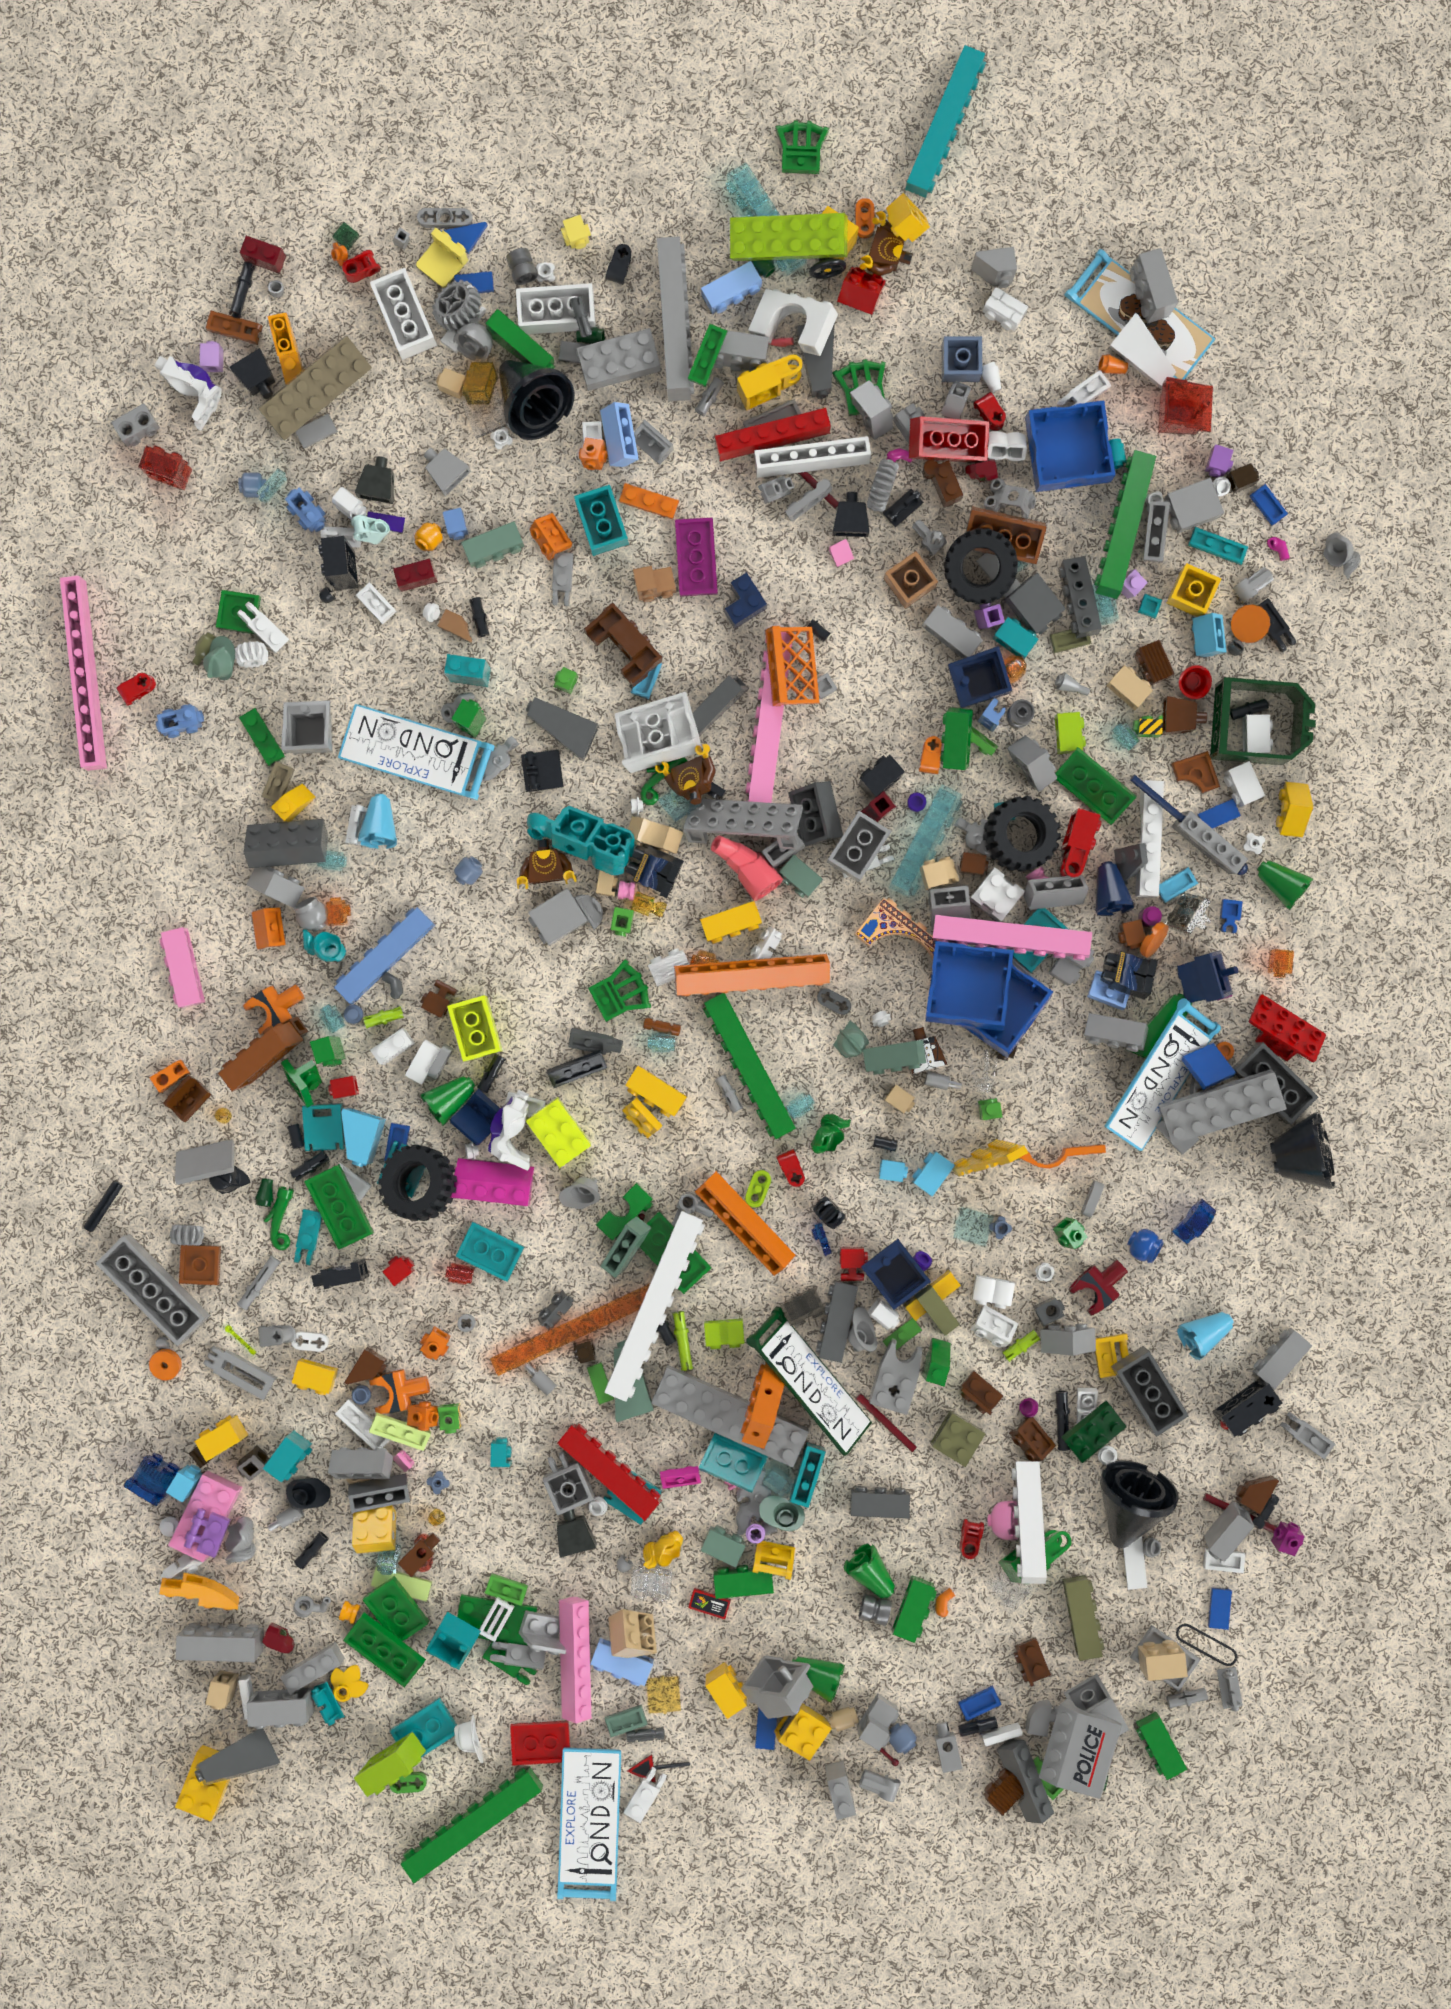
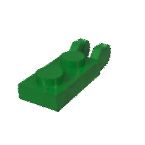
M492 1641L482 1658L511 1677L516 1678L524 1685H529L531 1680L519 1673L520 1669L523 1668L531 1675H535L537 1670L491 1661L490 1655L498 1654L505 1656L506 1654L505 1650L492 1648Z

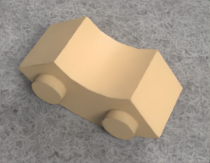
M632 816L628 830L634 835L635 846L643 847V845H650L667 854H677L683 835L682 831Z
M950 856L939 859V862H935V859L923 862L924 865L919 868L925 890L960 882L954 860L950 859Z

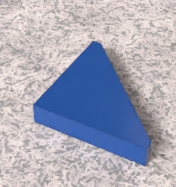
M486 222L443 231L450 235L454 243L459 242L466 249L465 252L469 254L488 225Z

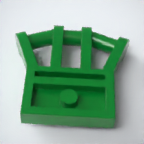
M798 120L783 126L780 124L776 125L775 130L783 149L782 173L819 174L820 150L830 128L826 126L823 128L812 123V121L803 123L798 122ZM793 131V146L787 144L784 136L785 133ZM798 131H806V146H797ZM811 131L820 135L816 147L811 146Z
M863 359L862 362L854 363V361L849 362L842 369L832 372L834 379L844 391L849 416L860 414L852 404L850 394L851 391L859 387L856 374L858 370L864 371L866 382L868 380L871 381L869 369L879 371L877 384L873 385L879 387L885 399L882 380L886 362L881 361V363ZM848 373L851 374L853 383L852 389H849L846 382L842 378Z
M626 959L610 977L588 988L606 1022L629 1010L652 1008L648 998L649 987L647 984H644L641 972H637L628 964L629 961ZM622 970H625L631 976L616 985L613 983ZM635 981L638 988L621 997L618 989ZM640 993L641 1004L625 1005L624 1001Z

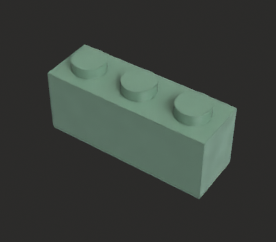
M515 521L461 542L471 567L476 568L485 566L486 562L492 559L493 561H499L507 553H519L522 550L521 548L525 547Z
M923 1040L863 1049L866 1072L873 1071V1075L884 1074L886 1069H891V1072L903 1071L902 1067L908 1066L909 1070L920 1068V1064L926 1063Z
M637 1216L629 1221L600 1267L614 1278L619 1276L628 1267L651 1227Z

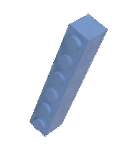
M420 908L410 909L405 915L407 918L402 922L398 921L391 928L392 932L388 936L386 934L382 936L374 949L370 948L363 955L365 958L360 963L358 961L350 967L351 971L346 976L343 974L336 980L337 985L334 988L349 1004H354L435 926Z

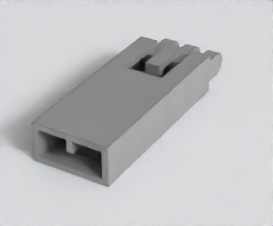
M212 1346L211 1351L217 1355L208 1353L207 1357L213 1360V1362L205 1359L204 1365L213 1369V1373L262 1400L267 1398L266 1395L272 1389L271 1386L278 1377L229 1350L223 1351ZM227 1362L232 1364L230 1366L231 1370L234 1365L240 1368L237 1370L238 1372L263 1385V1389L261 1390L225 1370L224 1367Z

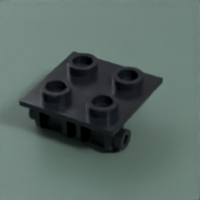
M559 749L536 753L528 751L526 754L521 755L526 792L564 787Z

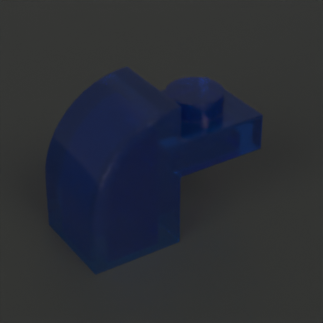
M1201 1198L1189 1209L1186 1218L1177 1224L1172 1232L1188 1244L1195 1237L1198 1238L1208 1228L1214 1219L1216 1210Z

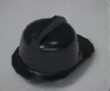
M234 1166V1172L210 1177L209 1182L215 1190L225 1194L250 1184V1179L244 1171Z
M318 1478L293 1480L286 1488V1503L293 1509L300 1511L324 1506L331 1496L329 1486Z

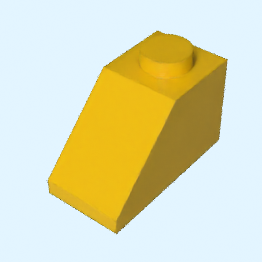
M302 783L285 793L271 808L283 821L289 822L316 797Z

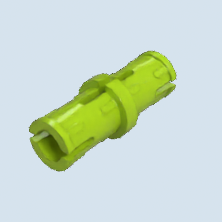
M401 1006L386 1011L380 1010L379 1013L363 1017L367 1029L376 1025H386L393 1020L404 1018Z
M1032 1330L1023 1338L1015 1340L1016 1343L1002 1351V1353L1010 1362L1022 1352H1027L1029 1347L1041 1339Z

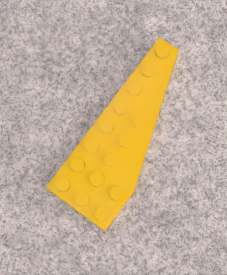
M996 1139L987 1144V1149L979 1148L971 1153L972 1157L968 1159L961 1158L954 1162L955 1166L952 1170L955 1175L963 1176L965 1173L967 1175L973 1171L978 1172L990 1168L989 1164L993 1168L999 1164L1011 1163L1027 1154L1028 1151L1025 1145Z

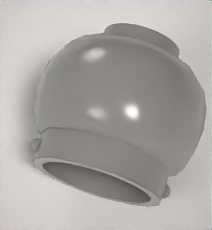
M315 896L300 902L294 907L296 921L301 928L316 932L326 926L325 921L329 916L328 909Z

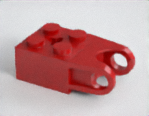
M1080 808L1071 814L1061 848L1065 850L1060 866L1061 877L1070 876L1075 878L1082 874L1089 852L1094 849L1096 844L1094 836L1096 831L1100 830L1102 823L1099 820L1100 814ZM1069 866L1074 868V874L1069 871Z

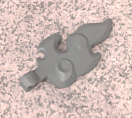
M513 736L509 737L503 745L497 744L494 751H491L483 781L495 778L501 770L506 769L510 765L511 759L508 752L519 745ZM483 748L480 749L479 755L483 754ZM481 758L474 762L468 783L474 781Z
M963 818L957 819L954 826L967 832L965 837L967 846L977 849L982 855L990 857L992 852L986 850L985 845L988 843L987 840H983V834L986 833L984 825L988 820L981 819V825H978L977 822L971 825Z
M763 1468L752 1493L742 1488L738 1489V1502L744 1497L749 1498L748 1502L740 1505L736 1515L738 1535L746 1533L753 1516L756 1517L757 1522L762 1519L759 1513V1506L763 1499L771 1496L770 1489L762 1484L766 1472L765 1468Z

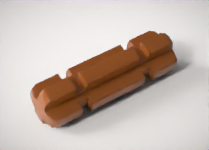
M645 1018L643 1024L644 1029H653V1031L666 1034L671 1033V1035L679 1036L681 1030L680 1025H671V1023L659 1020L653 1021L650 1018Z

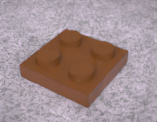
M181 1245L179 1284L219 1285L221 1246Z

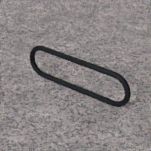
M1181 1624L1177 1628L1176 1636L1178 1640L1225 1666H1232L1237 1661V1653L1230 1646L1189 1624ZM1187 1626L1228 1648L1235 1654L1234 1661L1228 1664L1184 1641L1179 1637L1180 1628Z

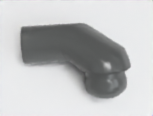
M386 972L382 980L390 984V996L393 999H399L403 994L402 982L397 977Z

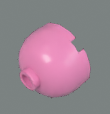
M1016 1501L999 1502L993 1507L991 1514L988 1515V1526L992 1527V1531L1000 1539L1018 1540L1015 1537V1525H1018V1518H1014V1506H1017Z

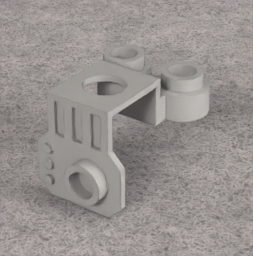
M1001 478L994 479L991 482L990 489L994 496H989L984 501V507L987 510L996 512L1000 507L1005 508L1006 505L1020 507L1022 517L1028 519L1031 509L1036 504V498L1032 491H1028L1026 488L1006 485ZM1012 491L1019 493V497L1015 501L1008 499Z

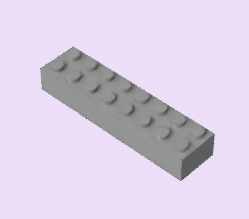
M680 236L657 238L668 402L691 400V394H694V382L688 380L692 368L684 243L680 244Z
M667 1365L651 1402L660 1408L790 1467H794L809 1433L807 1427L777 1414L773 1430L764 1449L741 1442L743 1433H740L746 1419L745 1413L750 1402L670 1365Z

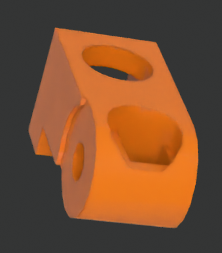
M178 1060L149 1078L158 1092L163 1093L190 1074V1071L182 1060Z

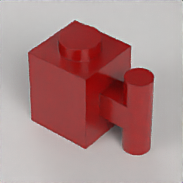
M840 1247V1267L848 1268V1273H841V1281H864V1273H856V1268H861L868 1261V1252H864L863 1247Z

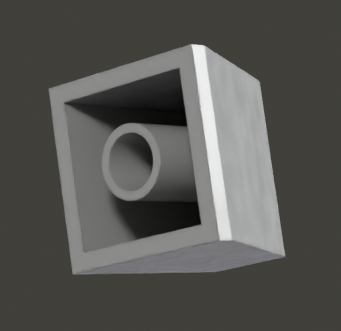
M1098 1674L1064 1692L1066 1698L1072 1700L1075 1707L1088 1713L1102 1714L1121 1723L1122 1727L1119 1736L1129 1730Z

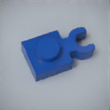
M1222 899L1220 919H1225V923L1221 926V932H1226L1228 925L1232 928V934L1237 932L1235 921L1241 920L1243 901Z

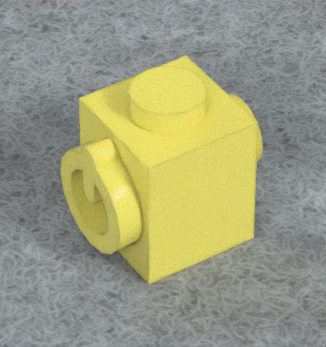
M581 215L563 220L564 227L560 229L566 246L571 245L572 249H582L586 244L590 243L588 236H591L588 224L584 225Z

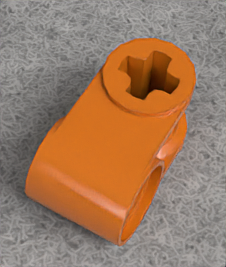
M928 737L924 742L919 772L938 775L942 742L938 737ZM931 741H934V745H937L934 750H931V747L928 746Z

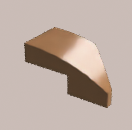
M445 609L437 626L472 643L468 623L462 616Z

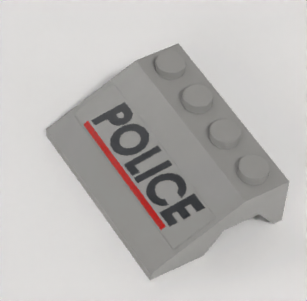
M1067 1698L1059 1705L1039 1778L1056 1787L1100 1799L1122 1724L1102 1714L1088 1713L1075 1707L1072 1700Z

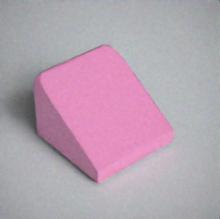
M846 539L829 547V552L837 567L854 559Z
M402 1449L393 1457V1460L404 1472H407L415 1464Z

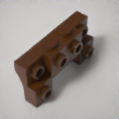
M612 602L594 621L584 628V632L596 646L609 637L630 661L621 669V674L634 688L648 676L652 669L662 662V656L650 644L648 636L644 633L641 634L637 630L638 626L633 620L629 621Z

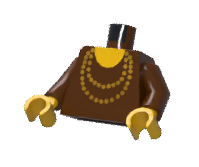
M878 211L876 215L879 216V219L877 217L873 218L872 222L875 225L880 224V227L877 226L869 255L861 257V260L865 263L860 264V269L864 270L867 268L868 271L875 275L883 276L896 271L899 262L910 265L913 253L903 251L905 241L900 236L896 237L891 230L892 225L886 220V214L883 211Z
M702 744L703 751L701 746L697 745L695 752L701 756L672 768L671 773L668 771L669 764L667 762H661L664 765L663 770L658 765H655V770L658 773L664 774V779L669 787L678 796H683L685 799L690 800V803L693 805L700 804L702 802L701 795L710 792L711 783L716 773L712 758L708 756L710 751L708 744Z
M548 839L537 840L538 851L530 852V856L525 858L520 868L519 877L516 880L518 889L521 884H525V889H528V882L530 885L565 881L568 884L567 881L570 878H573L574 882L577 881L571 862L564 853L558 852L557 849H549Z

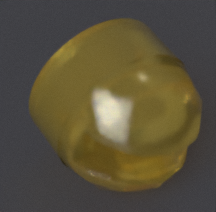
M219 1108L215 1112V1119L219 1123L226 1124L231 1120L232 1114L227 1108ZM227 1115H228L227 1118H222V1119H220V1116H227Z
M434 1509L428 1516V1522L432 1526H439L445 1521V1515L440 1509ZM436 1514H439V1515H440V1518L438 1517V1518L436 1519V1518H435V1515H436Z

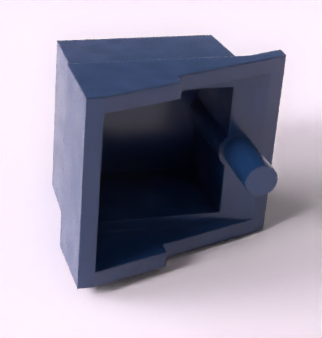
M999 646L948 664L961 709L1005 696L1012 692Z
M1221 950L1194 957V961L1177 966L1178 977L1183 987V995L1190 1003L1202 1000L1211 1002L1233 995L1228 976L1237 974L1238 968L1237 966L1225 967Z
M898 1238L861 1266L893 1310L931 1282Z

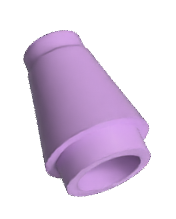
M757 1523L751 1524L746 1530L748 1541L754 1544L763 1541L765 1537L764 1528ZM753 1529L759 1530L757 1533L752 1532Z

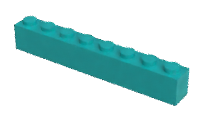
M964 45L909 175L905 190L924 198L927 197L928 192H933L936 184L933 180L942 171V159H947L950 151L948 145L950 141L954 142L958 131L955 128L957 124L961 125L965 113L962 112L964 107H969L972 96H970L971 90H976L979 82L977 76L979 73L982 74L987 62L984 61L986 53Z

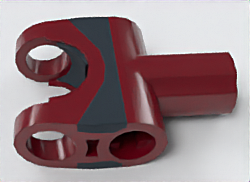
M1117 1259L1103 1272L1093 1264L1073 1282L1068 1290L1071 1294L1084 1288H1090L1095 1291L1094 1304L1087 1310L1088 1314L1092 1316L1108 1307L1119 1297L1120 1294L1113 1285L1124 1277L1128 1271Z

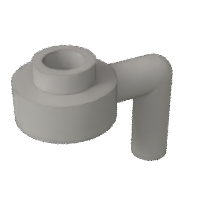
M472 692L460 694L453 703L445 704L441 709L443 719L449 723L453 722L452 717L462 699L466 701L469 699L473 700L474 694Z
M301 1596L295 1601L293 1606L294 1613L302 1618L308 1617L312 1612L324 1613L331 1602V1598L325 1597L321 1604H314L310 1597ZM305 1606L306 1610H301L300 1607Z

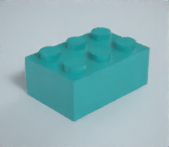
M610 484L574 496L593 556L629 545Z

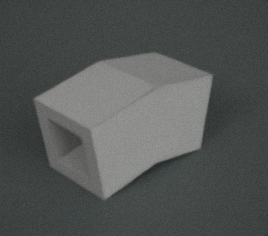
M399 227L393 238L394 245L405 250L410 241V234Z

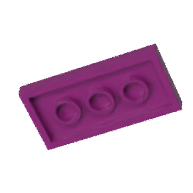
M713 517L675 520L680 597L718 594Z

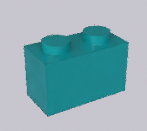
M1007 617L1005 623L1001 625L992 638L1022 661L1039 640L1032 630L1024 629L1017 619Z

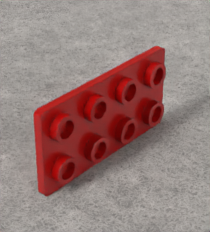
M1263 994L1259 996L1248 1021L1262 1031L1255 1039V1042H1263L1277 1056L1287 1062L1298 1053L1314 1063L1326 1037L1324 1032Z

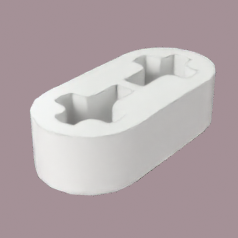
M301 1331L296 1333L295 1340L291 1343L298 1350L320 1352L328 1347L329 1339L322 1333ZM301 1335L302 1339L309 1340V1342H304L300 1346L296 1339ZM321 1337L325 1344L319 1348L317 1343H312V1340L316 1341Z

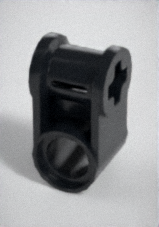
M619 244L615 248L605 279L624 285V279L627 276L631 262L632 251L627 244Z

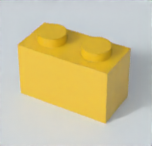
M301 1358L297 1362L291 1383L296 1384V1387L299 1389L307 1390L310 1388L315 1390L317 1394L326 1395V1393L329 1394L333 1390L338 1368Z

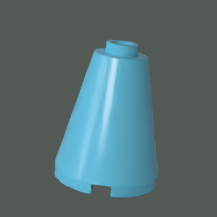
M376 794L370 799L358 836V842L361 841L362 846L379 849L378 845H387L386 849L397 845L391 802L384 794Z
M1220 1312L1183 1323L1178 1326L1177 1333L1184 1348L1187 1344L1191 1350L1189 1354L1196 1360H1200L1233 1329L1232 1324L1234 1322L1229 1314Z

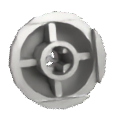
M477 323L463 325L453 339V342L455 343L456 341L458 344L457 350L472 361H475L476 358L481 359L480 362L485 361L493 346V340L487 328Z

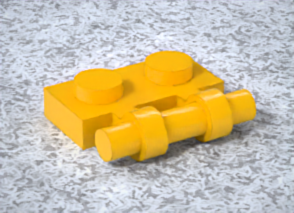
M637 1097L622 1109L627 1120L632 1121L638 1128V1132L640 1134L643 1133L647 1139L663 1126Z

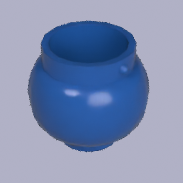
M1141 1229L1138 1233L1136 1231L1133 1232L1127 1245L1130 1246V1254L1135 1259L1153 1263L1164 1242L1153 1231Z

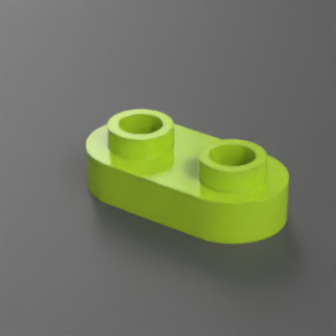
M758 1170L752 1176L745 1195L746 1203L750 1207H759L765 1200L771 1184V1176L767 1171ZM759 1176L765 1177L764 1183L758 1182ZM753 1194L758 1195L759 1198L757 1201H753L751 1199V1196Z

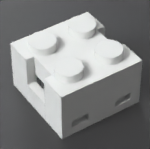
M993 868L970 897V901L994 920L1001 922L1025 890L1016 883L1013 885L1004 878L1003 873Z

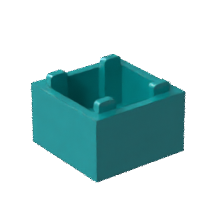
M293 1430L284 1438L263 1469L281 1483L285 1479L289 1480L292 1474L294 1475L298 1471L296 1466L300 1460L303 1461L306 1455L312 1452V1448H310L312 1443Z
M447 1612L425 1651L459 1670L481 1631Z

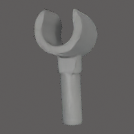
M159 1337L156 1340V1347L158 1349H170V1344L166 1341L169 1339L167 1337Z

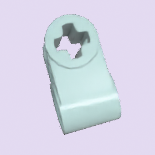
M357 515L351 519V525L354 526L355 531L353 534L354 539L357 541L379 544L390 531L389 525L381 519H374L364 515Z

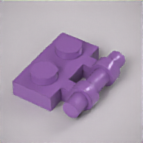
M198 1508L196 1515L192 1518L191 1522L193 1524L191 1529L185 1536L184 1547L191 1549L193 1542H197L199 1545L196 1551L215 1558L231 1519L214 1512L207 1519L204 1517L206 1510ZM200 1525L205 1526L203 1535L197 1534Z

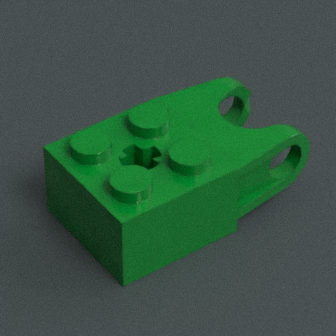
M1049 1530L1044 1533L1046 1571L1051 1567L1050 1564L1071 1546V1537L1065 1531ZM1061 1535H1064L1066 1537L1067 1542L1064 1546L1061 1547ZM1015 1548L998 1563L1011 1582L1021 1584V1577L1017 1576V1564H1020V1557H1016Z

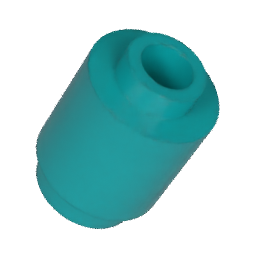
M1117 438L1109 440L1115 469L1123 467V464L1126 463L1124 443L1121 442V439Z

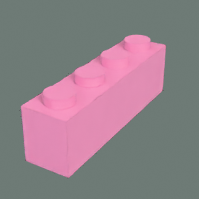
M182 927L162 932L160 945L162 949H165L166 956L164 957V962L170 971L168 978L175 992L173 994L174 1003L179 1008L205 1003L188 928Z

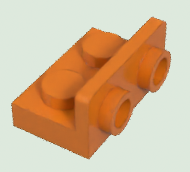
M553 513L534 520L529 529L532 538L536 540L542 554L548 560H552L555 554L567 550L573 545Z

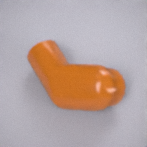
M948 1588L936 1598L935 1611L940 1617L948 1615V1601L956 1596L951 1588Z

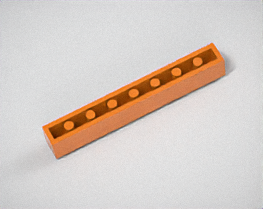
M827 954L674 966L675 989L677 996H689L691 994L707 995L715 992H745L752 989L765 990L767 988L782 989L789 986L823 985L830 983V961Z

